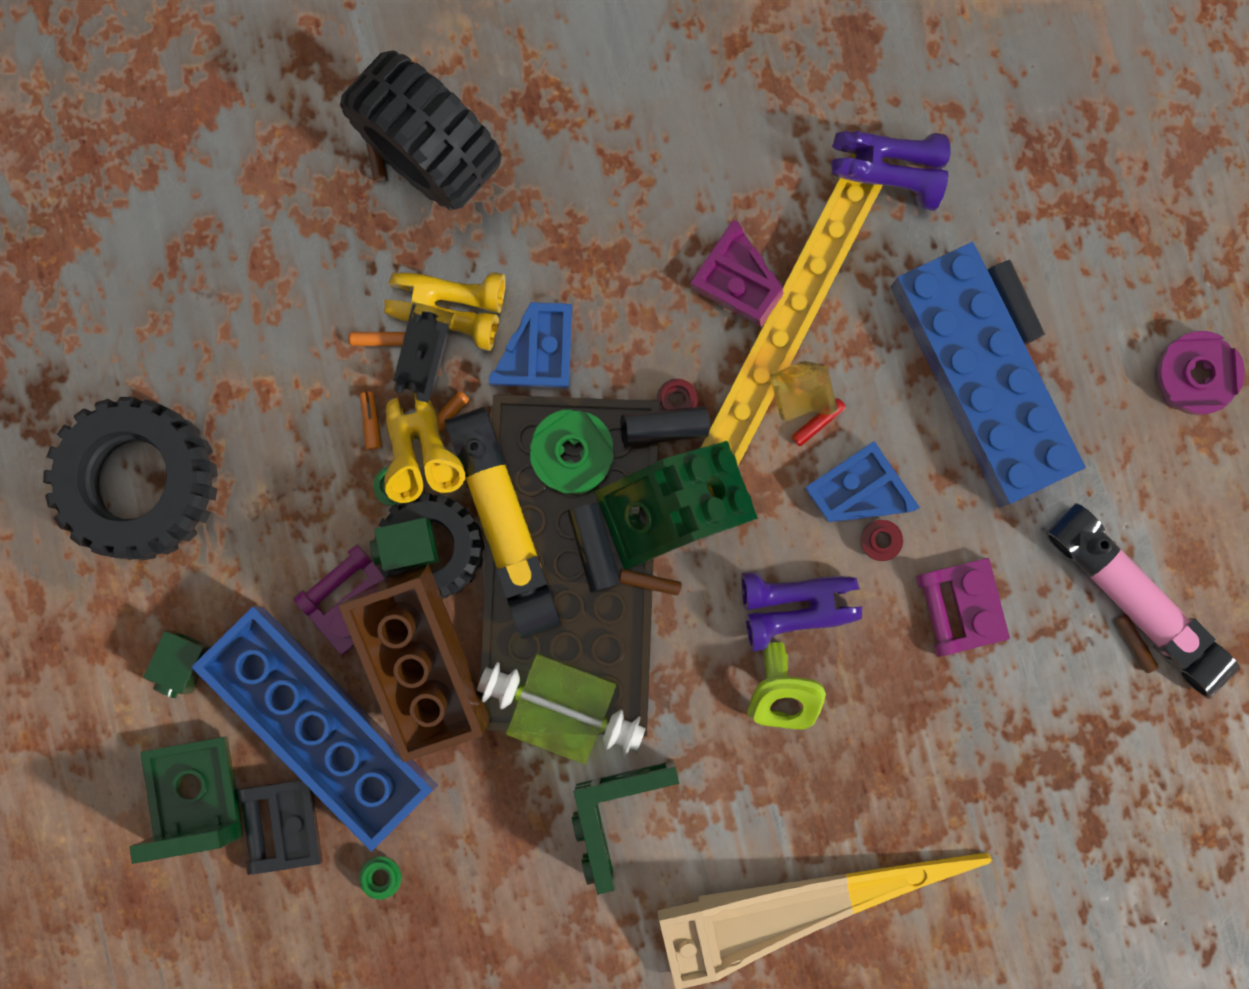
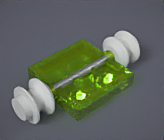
M539 654L535 657L525 686L520 685L519 688L520 677L517 669H514L509 675L501 673L499 662L496 663L494 669L485 668L477 691L484 693L482 702H485L491 696L499 699L500 709L510 705L514 696H516L514 701L518 702L506 735L584 765L587 764L598 733L603 734V731H606L603 737L606 750L617 744L623 747L624 757L627 756L629 749L635 752L638 751L646 729L638 725L641 717L638 716L633 722L624 720L622 709L611 716L609 723L607 722L608 718L605 717L617 684Z

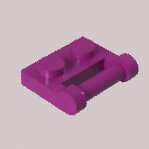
M358 544L347 552L349 556L309 591L305 592L302 590L293 598L297 606L312 620L340 655L347 653L354 647V643L338 605L384 580L380 568L375 566L373 560ZM361 568L368 578L325 614L318 604Z
M989 558L916 576L918 588L923 587L937 640V644H934L936 657L1010 639ZM945 581L950 583L963 637L953 639L939 583Z

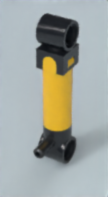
M483 406L446 419L445 424L452 445L464 467L465 478L520 638L523 639L562 625L486 407Z

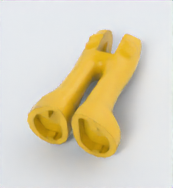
M493 272L489 273L481 284H465L418 273H392L388 285L399 290L413 292L411 303L389 299L384 300V313L393 318L408 322L413 302L454 313L450 330L470 336L476 347L491 351L499 328V317L496 314L455 311L439 307L435 302L444 300L501 313L505 295V274Z
M414 393L416 402L415 413L404 415L398 397L390 400L386 406V425L392 444L393 461L385 474L384 487L387 496L398 503L414 501L423 491L422 475L412 445V441L415 439H420L426 479L433 490L440 493L452 492L457 490L465 480V471L462 463L457 456L446 450L443 446L439 434L436 411L431 401L429 400L426 403L417 400L416 393Z

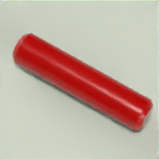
M836 398L792 435L794 443L797 446H802L846 409L843 401Z

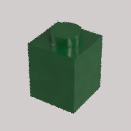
M420 518L374 529L376 539L370 540L371 555L375 566L382 565L383 572L391 573L439 562L429 519Z
M164 630L143 678L155 682L153 686L155 691L172 698H177L178 693H193L200 676L192 666L212 646L178 631Z

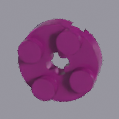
M1210 331L1187 333L1166 346L1157 364V382L1161 393L1164 395L1166 404L1173 409H1179L1190 415H1207L1226 407L1233 400L1234 396L1240 392L1245 378L1243 359L1235 347L1231 348L1227 342L1222 340L1224 337ZM1196 362L1201 363L1202 369L1210 371V377L1203 379V384L1197 383L1196 379L1191 376V370L1195 368Z

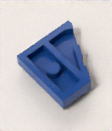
M530 302L517 331L510 338L503 356L489 376V385L569 388L572 304Z
M875 441L804 488L827 523L909 513L920 508Z

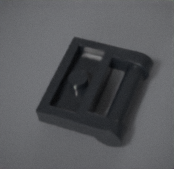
M302 780L235 790L237 803H242L249 860L245 861L247 875L318 865L323 862L314 794ZM268 799L275 857H266L258 800Z

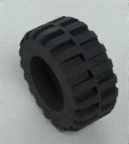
M392 50L380 53L341 96L340 108L344 116L350 120L349 123L361 134V137L398 174L402 175L417 190L419 189L426 197L432 201L434 200L443 208L452 211L464 207L500 166L502 154L499 146L491 138L487 128L478 121L476 115L453 92L451 93L439 79L429 74L420 64L414 63L408 56L399 54L398 51Z
M120 397L118 402L110 399L95 402V410L90 411L83 408L73 415L77 423L73 427L64 424L56 434L62 438V441L58 448L50 446L46 458L53 460L52 470H44L43 483L52 485V493L45 495L48 508L57 509L59 514L54 517V520L60 529L70 531V539L79 546L90 548L93 553L126 560L155 559L158 554L168 555L178 550V544L181 541L189 542L198 534L194 529L199 522L206 523L211 512L206 510L209 499L216 501L218 488L212 487V477L218 476L217 465L210 462L209 458L213 451L208 441L201 439L199 436L201 431L192 422L184 419L181 414L159 403L147 399L142 401L134 397ZM130 441H144L157 448L164 459L167 472L165 489L158 503L148 513L135 519H123L110 513L101 499L99 492L100 471L107 457L116 448Z

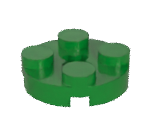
M560 410L552 413L537 426L530 444V461L536 475L546 486L563 494H579L594 489L607 477L614 461L613 440L609 430L599 418L587 412ZM570 441L572 445L578 443L583 445L584 449L579 453L582 459L579 462L574 463L571 459L567 461L562 460L560 456L565 452L562 446L565 442Z

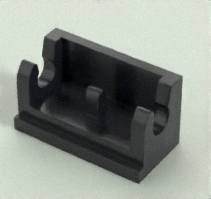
M413 302L393 379L395 382V392L400 394L404 389L416 392L417 400L429 402L436 385L454 313Z

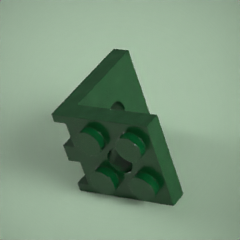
M728 440L661 459L595 491L624 570L643 564L692 542L758 519L752 498L746 489L737 466V460L732 453ZM707 483L711 486L714 497L710 494ZM640 507L646 513L647 525H644L640 519Z
M228 736L140 752L153 836L129 846L132 864L220 849L243 837ZM186 774L197 776L201 782V791L195 798L187 797L181 791L180 782Z
M674 760L576 783L573 792L578 811L573 812L571 817L577 842L585 841L588 853H584L583 859H581L587 885L595 884L597 895L615 891V875L598 803L680 784Z

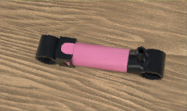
M1075 503L1045 532L1048 540L1066 558L1076 562L1155 643L1153 648L1172 668H1178L1180 675L1194 690L1205 698L1211 699L1241 669L1238 662L1222 646L1214 642L1216 639L1195 618H1188L1105 533L1106 530L1102 523L1088 509Z

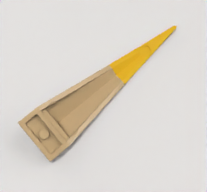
M980 853L698 896V902L658 910L659 922L675 989L718 981L749 963L819 929L918 888L987 865L992 861L989 853Z

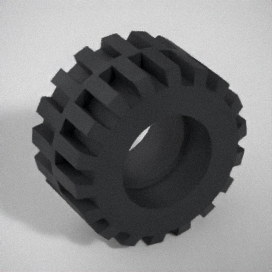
M422 493L416 500L409 503L394 504L388 510L390 514L387 518L381 519L379 527L427 518L430 522L441 524L448 529L454 540L453 555L445 567L432 572L442 599L464 590L463 587L471 583L476 577L475 573L478 567L481 568L484 541L481 538L482 531L480 526L466 508L447 496ZM414 568L391 573L383 572L382 569L380 572L384 579Z

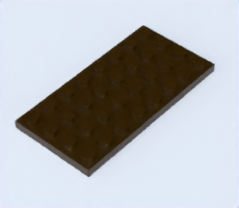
M493 395L492 425L562 625L523 639L520 638L496 571L497 567L486 540L480 680L486 667L494 669L496 663L499 662L501 673L509 675L514 669L518 670L520 677L519 689L609 723L611 716L620 709L623 710L624 720L633 722L640 716L641 719L638 725L646 728L643 736L647 737L652 590L621 583L590 593L567 511L598 502L595 491L657 462L658 442L625 446L621 436L620 420L622 414L659 411V401ZM560 410L582 411L595 415L605 424L613 440L614 461L607 477L597 487L585 493L563 494L549 488L538 478L530 461V444L537 426L547 416ZM567 441L562 445L565 452L560 457L563 461L571 459L574 463H577L582 459L579 454L584 449L581 443L572 445L570 441ZM598 502V506L600 509V513L602 516V520L612 551L613 559L619 576L620 570L624 569V567L622 565L621 559L619 557L616 546L614 544L611 533L609 531L606 520L604 518V515ZM640 507V519L644 525H647L646 513ZM654 559L627 570L653 575ZM491 696L484 702L490 717L486 730L604 735L606 732L514 696L512 703L504 709H500L499 699Z

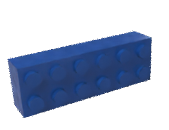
M972 241L897 277L890 286L999 508L1012 504L1085 469L1086 466L974 242Z
M253 606L192 666L196 673L370 851L379 846L438 786L414 760L402 762L393 738L264 607Z

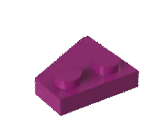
M735 220L730 223L690 282L694 291L761 327L784 294L781 284L772 271H769L764 263V259L756 247L752 246L739 222Z

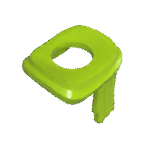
M769 643L768 647L763 649L766 679L755 688L747 709V715L755 723L763 726L788 729L810 728L815 724L822 710L826 697L824 687L816 680L789 677L788 654L785 652L784 643ZM781 698H794L803 705L800 712L795 715L770 710L772 703Z

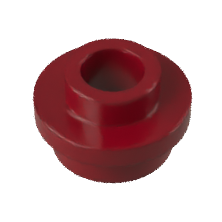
M684 379L668 380L660 387L657 393L659 410L697 407L698 395L696 389ZM672 394H682L685 398V403L681 407L672 406L669 402V397Z
M888 520L871 522L864 528L861 535V547L864 553L876 561L893 559L899 554L903 546L901 530L896 524ZM880 532L886 533L889 536L890 543L886 548L878 547L875 542V537Z

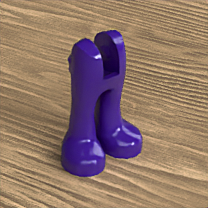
M857 130L854 132H837L835 134L832 147L838 151L856 154L855 159L837 158L831 160L832 175L858 183L888 185L915 192L917 205L924 210L935 211L940 206L949 177L948 171L942 170V168L947 165L951 155L950 142L946 134L932 133L924 140L896 139ZM882 158L905 160L920 164L924 168L891 165L883 162Z
M743 572L741 574L742 600L745 610L801 601L811 603L810 607L800 610L746 614V630L752 652L766 649L772 637L781 633L803 629L837 627L862 619L863 606H843L835 610L833 593L837 592L838 594H845L849 591L860 590L857 577L826 576L798 582L769 583L765 582L756 572Z

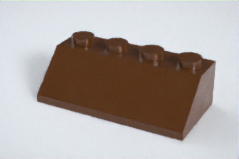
M429 564L388 577L338 605L403 763L484 735L490 717L484 702H482L480 692L477 691L478 687Z

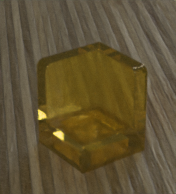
M802 361L770 374L779 415L782 420L790 421L811 411L828 415L837 412L827 365Z

